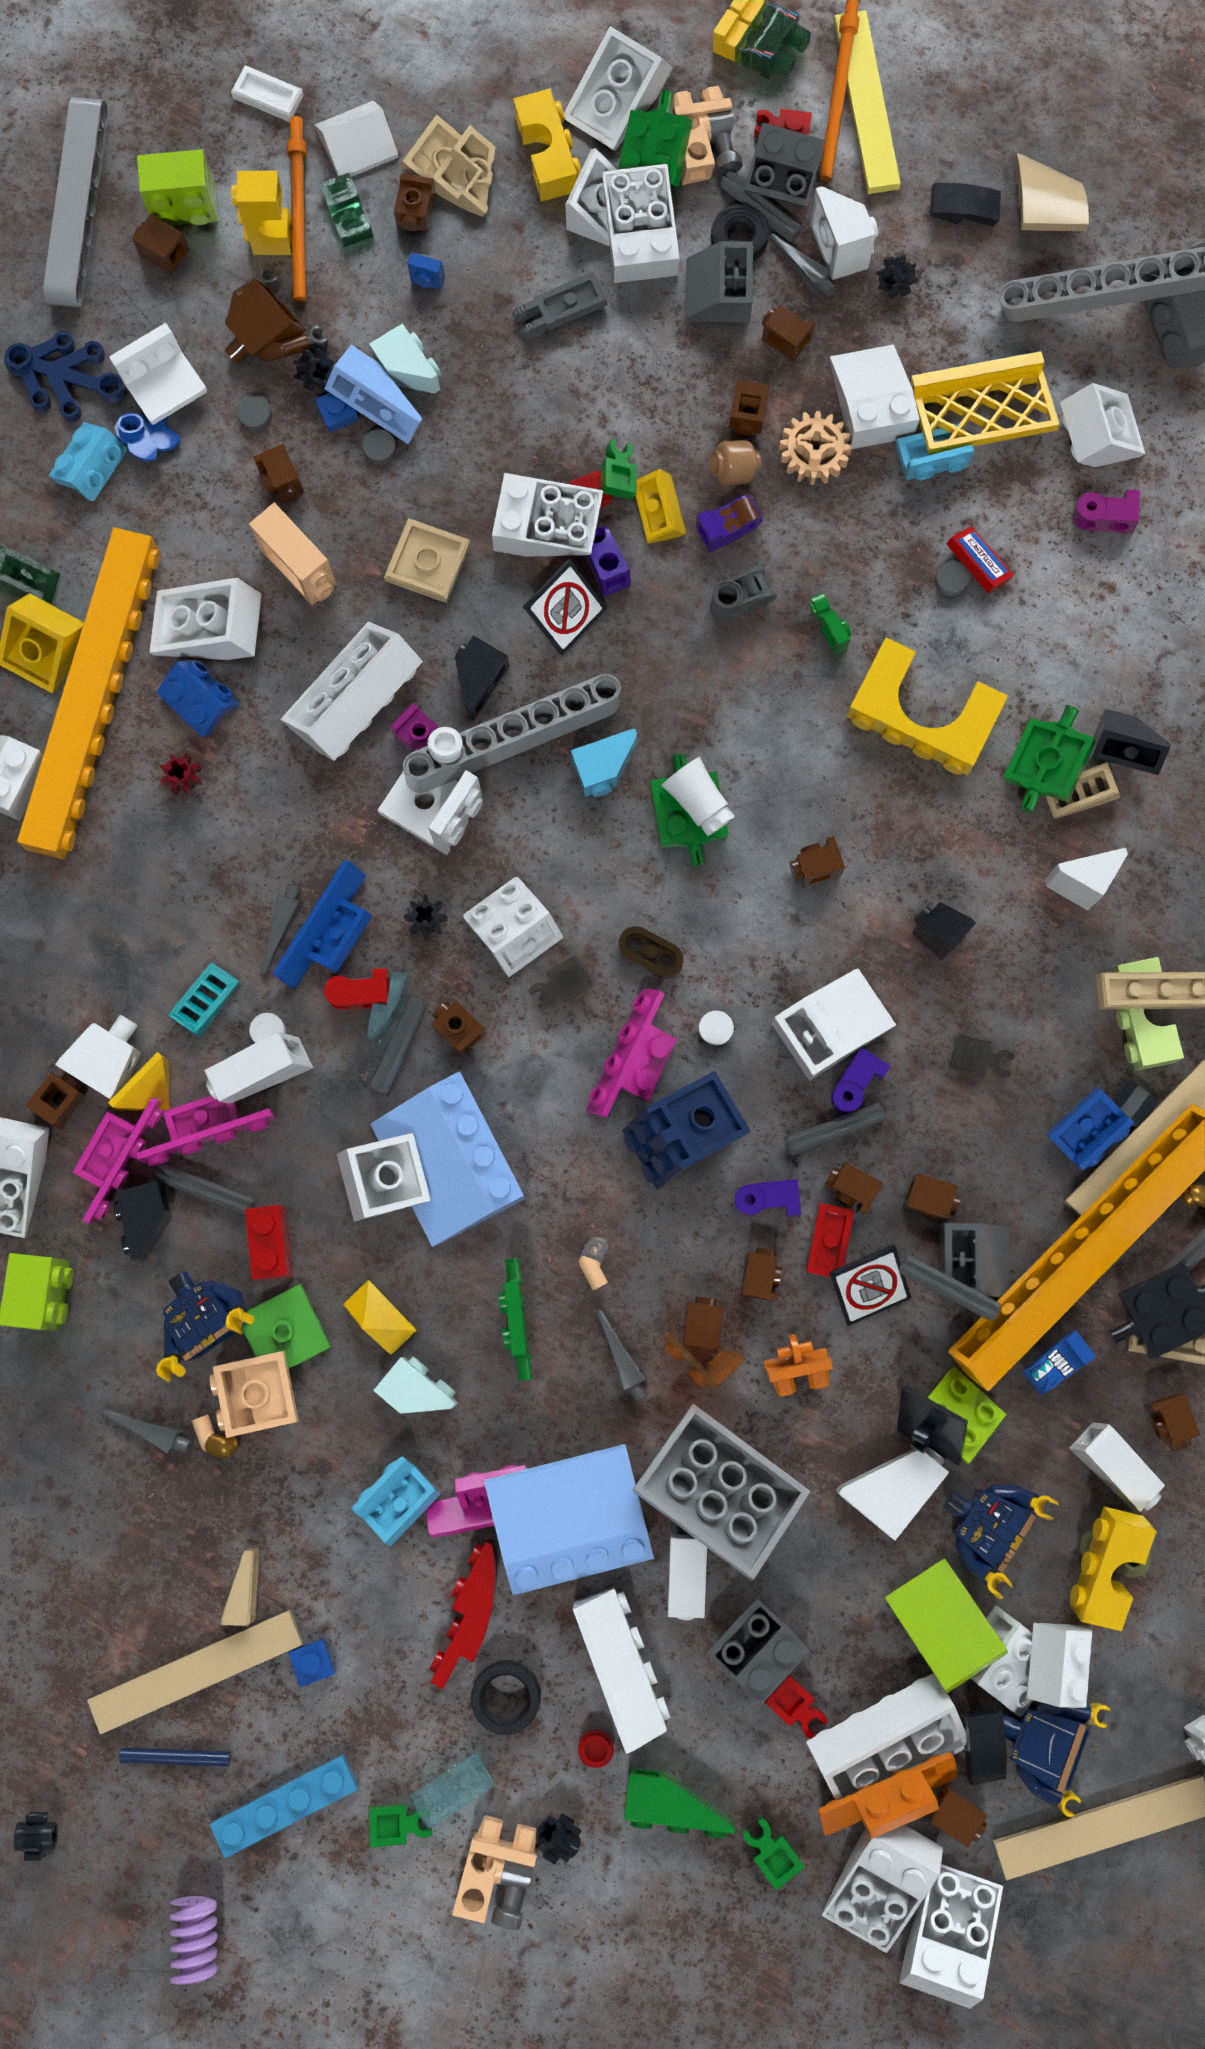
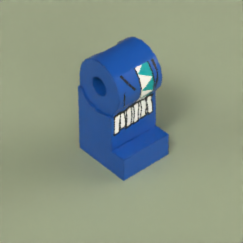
M1068 1331L1033 1360L1022 1373L1038 1394L1043 1395L1059 1384L1064 1378H1068L1079 1368L1088 1364L1096 1356L1077 1331Z

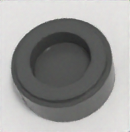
M258 396L247 397L238 406L237 415L241 425L246 430L259 432L269 426L272 413L268 403L263 398Z
M381 429L373 430L363 439L364 455L372 464L385 465L395 457L396 444L389 432Z
M947 561L939 567L935 576V585L946 596H958L967 588L970 573L961 562Z

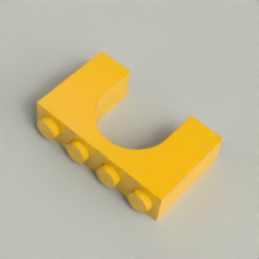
M886 637L850 706L847 718L851 719L852 723L860 729H872L882 734L883 739L891 744H903L913 749V753L920 758L926 760L932 758L943 763V767L951 773L957 775L963 773L968 776L1008 695L977 681L962 713L955 721L940 728H927L917 725L904 714L898 698L899 687L914 659L916 651Z

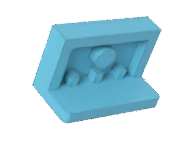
M84 422L75 431L72 441L64 453L57 458L55 466L48 476L57 484L76 489L87 500L94 501L127 452V448L108 429Z
M942 428L935 429L932 433L934 442L948 440L952 435ZM922 433L898 438L895 444L906 480L916 478L921 481L933 477L935 473L947 470L950 473L961 471L970 465L974 454L973 446L969 445L928 455Z
M400 1457L385 1468L383 1475L372 1487L367 1488L360 1494L358 1501L351 1509L357 1516L366 1521L385 1544L391 1547L441 1493L414 1464L404 1457Z

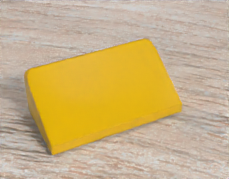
M658 469L637 479L635 496L647 543L651 544L685 535L686 531L672 476Z

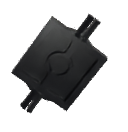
M1179 1263L1118 1293L1125 1308L1127 1322L1109 1330L1110 1336H1113L1111 1339L1115 1344L1134 1335L1141 1341L1148 1357L1155 1359L1205 1334V1284L1199 1287L1193 1281L1184 1263Z

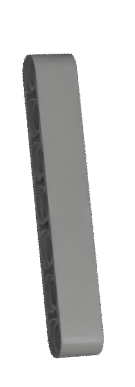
M71 97L69 101L43 286L44 299L47 305L80 308L83 304L108 125V108L105 99Z
M1205 247L1012 280L1003 285L999 292L1003 314L1007 320L1021 322L1205 290ZM1183 268L1193 270L1187 276L1177 275V272ZM1149 274L1158 275V278L1152 282L1142 280ZM1114 280L1124 281V283L1117 288H1111L1108 286ZM1080 286L1090 287L1086 293H1075V290ZM1046 292H1056V295L1049 300L1041 298ZM1015 297L1023 298L1022 302L1017 305L1008 304Z
M599 675L460 732L463 751L459 759L453 763H440L434 760L429 753L428 746L407 755L403 762L406 784L414 792H427L461 778L466 770L470 773L476 772L611 716L620 707V682L612 675ZM608 692L613 696L605 699L599 697L598 694ZM570 705H579L582 707V709L579 711H571L567 707H569ZM542 717H546L552 720L548 724H540L537 722V720ZM517 730L521 734L516 737H509L506 735V732ZM478 743H487L490 745L485 750H478L474 748L475 745H477ZM419 768L427 770L422 776L411 774Z

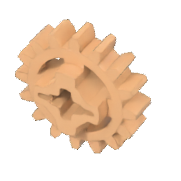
M816 411L814 418H810L804 412L802 422L793 418L790 423L791 429L784 428L783 440H780L779 450L783 452L781 453L780 461L781 463H789L787 467L788 474L795 471L798 472L797 481L801 482L806 476L809 477L810 485H814L816 478L820 477L825 484L828 483L830 473L837 478L840 475V467L846 468L849 460L847 456H850L852 445L847 444L849 443L850 433H841L844 423L839 422L834 425L832 423V414L828 415L826 419H821L820 411Z

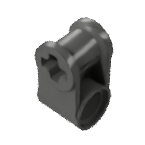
M763 566L751 567L741 574L716 584L710 604L711 613L714 617L724 621L731 620L752 610L766 607L776 600L777 594L774 590H770L764 577L765 569ZM728 596L732 598L734 603L729 605L723 604L718 598Z

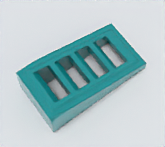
M211 962L168 1016L201 1038L238 987L240 981ZM212 976H215L225 983L226 987L222 990L211 983L210 979ZM206 987L218 996L215 1000H212L203 994L202 990ZM197 998L209 1006L206 1011L194 1004ZM189 1009L200 1016L197 1022L185 1015Z

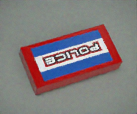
M972 526L952 536L946 543L988 594L1008 583L1014 576Z

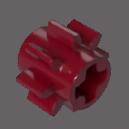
M187 753L183 758H176L171 754V760L166 765H160L161 770L166 775L160 782L164 787L172 785L171 793L174 796H177L180 791L187 792L191 796L195 785H202V781L196 775V773L202 770V767L199 763L191 765L192 758ZM184 770V778L179 780L178 772Z

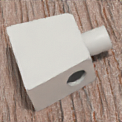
M119 1015L109 1032L93 1023L60 1057L55 1065L109 1099H112L130 1080L141 1052L127 1043L138 1025L122 1015Z

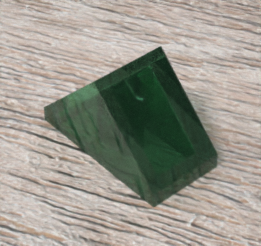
M0 545V591L5 595L18 598L32 594L51 604L60 573L4 545Z

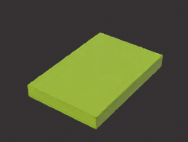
M945 1558L885 1597L886 1602L946 1693L1008 1654L1007 1648Z

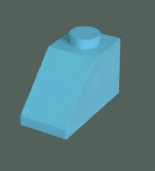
M635 728L571 750L572 763L585 797L592 794L593 797L606 795L612 791V787L617 786L637 746V732Z

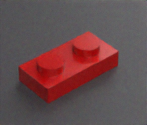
M819 1203L806 1273L830 1278V1271L844 1266L854 1210Z

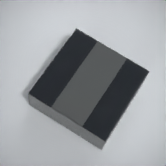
M1129 1079L1112 1101L1134 1122L1132 1127L1137 1128L1158 1099Z

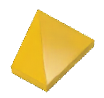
M157 1052L108 1102L113 1108L121 1112L144 1111L151 1098H158L163 1101L160 1109L169 1110L170 1062Z
M370 1280L364 1283L343 1304L361 1328L390 1355H393L417 1331Z

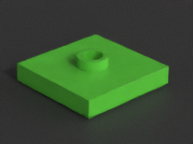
M302 1284L247 1311L248 1314L254 1317V1322L242 1329L256 1357L285 1351L288 1369H291L332 1348Z

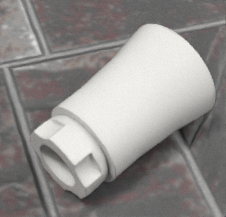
M700 757L682 767L661 785L678 801L696 825L702 827L707 836L718 831L735 817L727 807V801L712 781Z

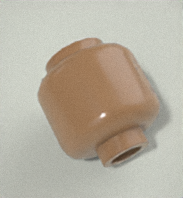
M746 440L723 441L710 455V471L712 476L717 478L719 483L726 486L749 484L754 479L756 472L761 468L760 453L755 451L753 445Z

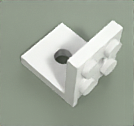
M419 768L411 774L422 776L427 770ZM466 770L459 781L454 780L430 791L417 793L410 790L407 786L403 771L379 807L378 813L447 855L450 851V846L457 845L462 838L465 827L469 822V817L474 818L482 807L483 797L478 777ZM430 794L434 797V804L429 809H420L415 805L418 796Z

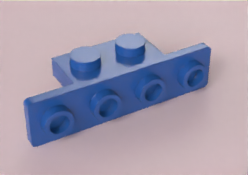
M348 860L343 861L273 971V976L292 989L297 987L312 962L337 974L372 918V915L366 910L350 903L366 878V875Z

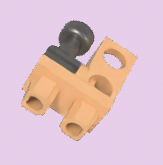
M719 86L707 87L703 90L701 94L702 102L693 103L691 93L688 91L676 92L674 94L672 114L688 116L693 120L681 174L682 185L711 178L715 161L710 143H716L720 154L716 158L718 174L725 175L729 170L736 173L743 166L740 154L732 149L730 134L734 125V117L731 111V99L723 97Z
M485 1815L478 1833H474L452 1915L485 1923L493 1885L496 1883L504 1885L505 1890L503 1904L494 1908L491 1922L505 1929L519 1930L523 1915L517 1908L523 1889L529 1885L532 1879L538 1849L535 1848L536 1828L517 1824L514 1842L502 1840L499 1837L503 1820Z

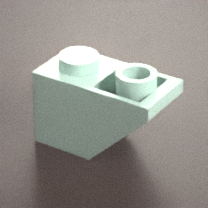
M403 324L369 343L372 358L380 363L397 386L429 393L440 391L438 377L441 376V372L432 358L426 359L422 353L424 348L420 339L414 332L409 334Z
M414 1356L410 1360L401 1357L373 1390L400 1414L452 1409L458 1404L452 1398L456 1392L441 1379L437 1383L433 1382L425 1375L429 1369Z

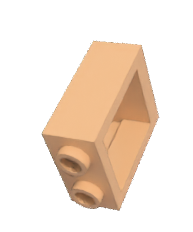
M275 502L249 523L260 551L311 605L315 604L318 600H325L332 594L337 584L328 559Z

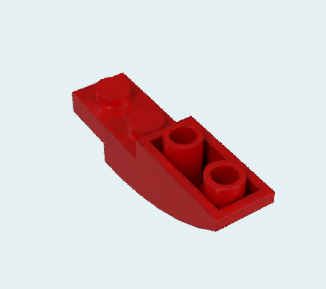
M489 1539L485 1542L484 1546L476 1545L467 1564L473 1566L467 1579L459 1578L450 1597L456 1599L452 1609L463 1614L464 1617L463 1619L455 1617L446 1637L452 1640L446 1652L438 1650L429 1668L430 1671L435 1673L430 1683L441 1689H444L460 1656L472 1663L474 1662L489 1626L497 1583L495 1544Z

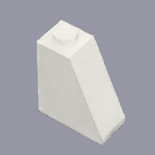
M276 1032L204 1071L209 1079L206 1081V1086L211 1096L216 1100L218 1099L219 1102L231 1104L312 1069L313 1066L299 1037Z
M1092 1423L1069 1447L1132 1510L1141 1512L1145 1509L1148 1511L1160 1500L1161 1494L1159 1492L1165 1485L1109 1424Z
M928 1447L923 1454L912 1449L839 1485L835 1492L890 1538L896 1540L949 1472L942 1467L945 1460Z
M670 1519L668 1617H677L681 1620L704 1618L707 1547Z

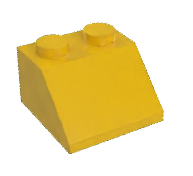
M32 594L24 596L6 608L0 640V666L52 694L55 693L70 670L84 622Z

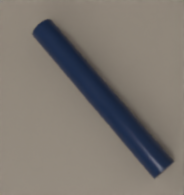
M121 1748L119 1762L229 1767L231 1751Z

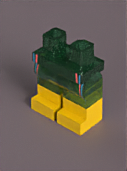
M733 0L730 10L727 9L713 31V52L750 70L761 72L760 75L768 80L773 72L788 78L796 63V56L787 52L790 47L800 53H804L810 43L811 32L798 24L799 14L792 10L788 12L784 7L772 5L765 0Z

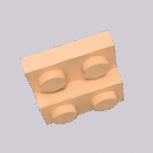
M285 1351L213 1367L214 1374L210 1375V1386L213 1395H218L221 1409L216 1412L217 1422L220 1431L225 1430L226 1438L299 1421Z

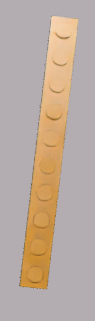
M113 527L17 839V843L27 851L65 860L67 852L71 851L74 847L76 822L84 814L87 787L90 788L95 778L93 766L96 756H100L104 748L105 739L103 733L106 724H110L113 719L114 706L112 703L115 693H119L122 689L124 679L122 670L125 662H129L132 656L133 644L131 641L134 631H138L141 626L143 601L147 600L151 593L152 584L150 578L153 569L156 570L160 563L161 552L152 536Z
M1191 1104L997 1301L1001 1304V1309L995 1320L991 1321L981 1317L948 1350V1353L967 1376L986 1391H989L1205 1171V1110Z

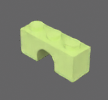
M1159 957L1117 965L1110 973L1162 972ZM1118 1009L1116 1011L1118 1026L1121 1030L1125 1031L1127 1043L1124 1045L1127 1061L1133 1063L1135 1071L1176 1063L1184 1058L1176 1024L1156 1026L1147 1020L1144 1009Z

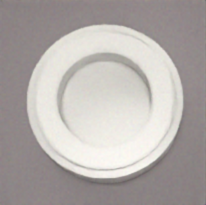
M440 727L434 730L428 738V748L431 757L440 763H451L457 760L463 751L462 738L458 731L451 727Z
M722 1011L708 1012L700 1021L699 1035L710 1046H722L730 1040L733 1034V1022Z
M262 1013L253 1019L249 1032L252 1040L257 1043L276 1032L286 1034V1028L278 1016L272 1013Z

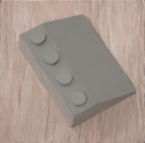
M694 1404L682 1416L632 1490L751 1581L754 1580L811 1492Z

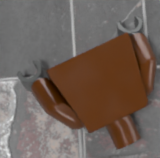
M261 269L259 280L253 277L251 281L236 289L232 295L225 325L236 338L228 345L225 352L238 364L249 353L266 362L301 353L303 349L309 350L310 347L315 351L316 348L325 350L328 346V338L315 339V337H319L323 333V329L318 325L310 329L308 336L303 334L306 329L275 294L280 288L279 277L276 276L271 280L269 269Z

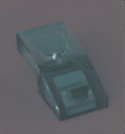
M393 972L387 1005L373 1003L367 1038L370 1042L378 1043L396 1020L408 991L410 979L407 974Z
M474 1752L445 1773L437 1775L409 1795V1798L427 1829H430L494 1786L495 1783L477 1752Z

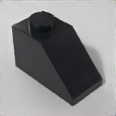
M473 635L468 644L464 642L455 655L468 718L475 721L510 666L508 655Z
M1104 709L1094 734L1096 743L1093 747L1092 758L1159 775L1171 744L1138 717Z
M939 902L933 910L929 906L925 907L914 919L918 925L912 934L942 961L966 937L976 922L972 918Z

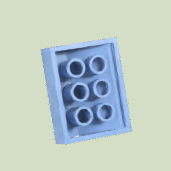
M460 1071L428 1087L370 1124L378 1141L413 1133L431 1201L414 1205L412 1208L432 1247L526 1199Z
M625 1444L484 1480L505 1570L513 1595L654 1559L639 1496L632 1491L636 1484Z

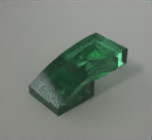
M349 173L319 183L320 190L344 248L374 237L371 225L363 210L358 192Z

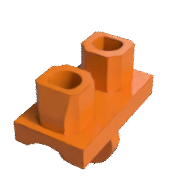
M795 1334L788 1335L789 1346L777 1348L778 1358L763 1361L770 1383H773L779 1397L794 1394L796 1392L794 1378L807 1375L810 1389L829 1386V1370L833 1369L826 1348L813 1350L811 1341L798 1344Z

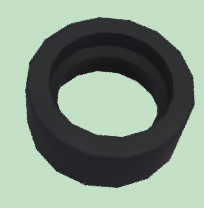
M513 1660L497 1661L487 1666L477 1677L471 1692V1707L477 1721L486 1730L498 1735H513L526 1729L535 1719L541 1701L540 1686L535 1674L526 1665ZM501 1675H511L518 1678L524 1684L527 1691L525 1709L519 1716L512 1719L495 1717L485 1704V1691L488 1684Z

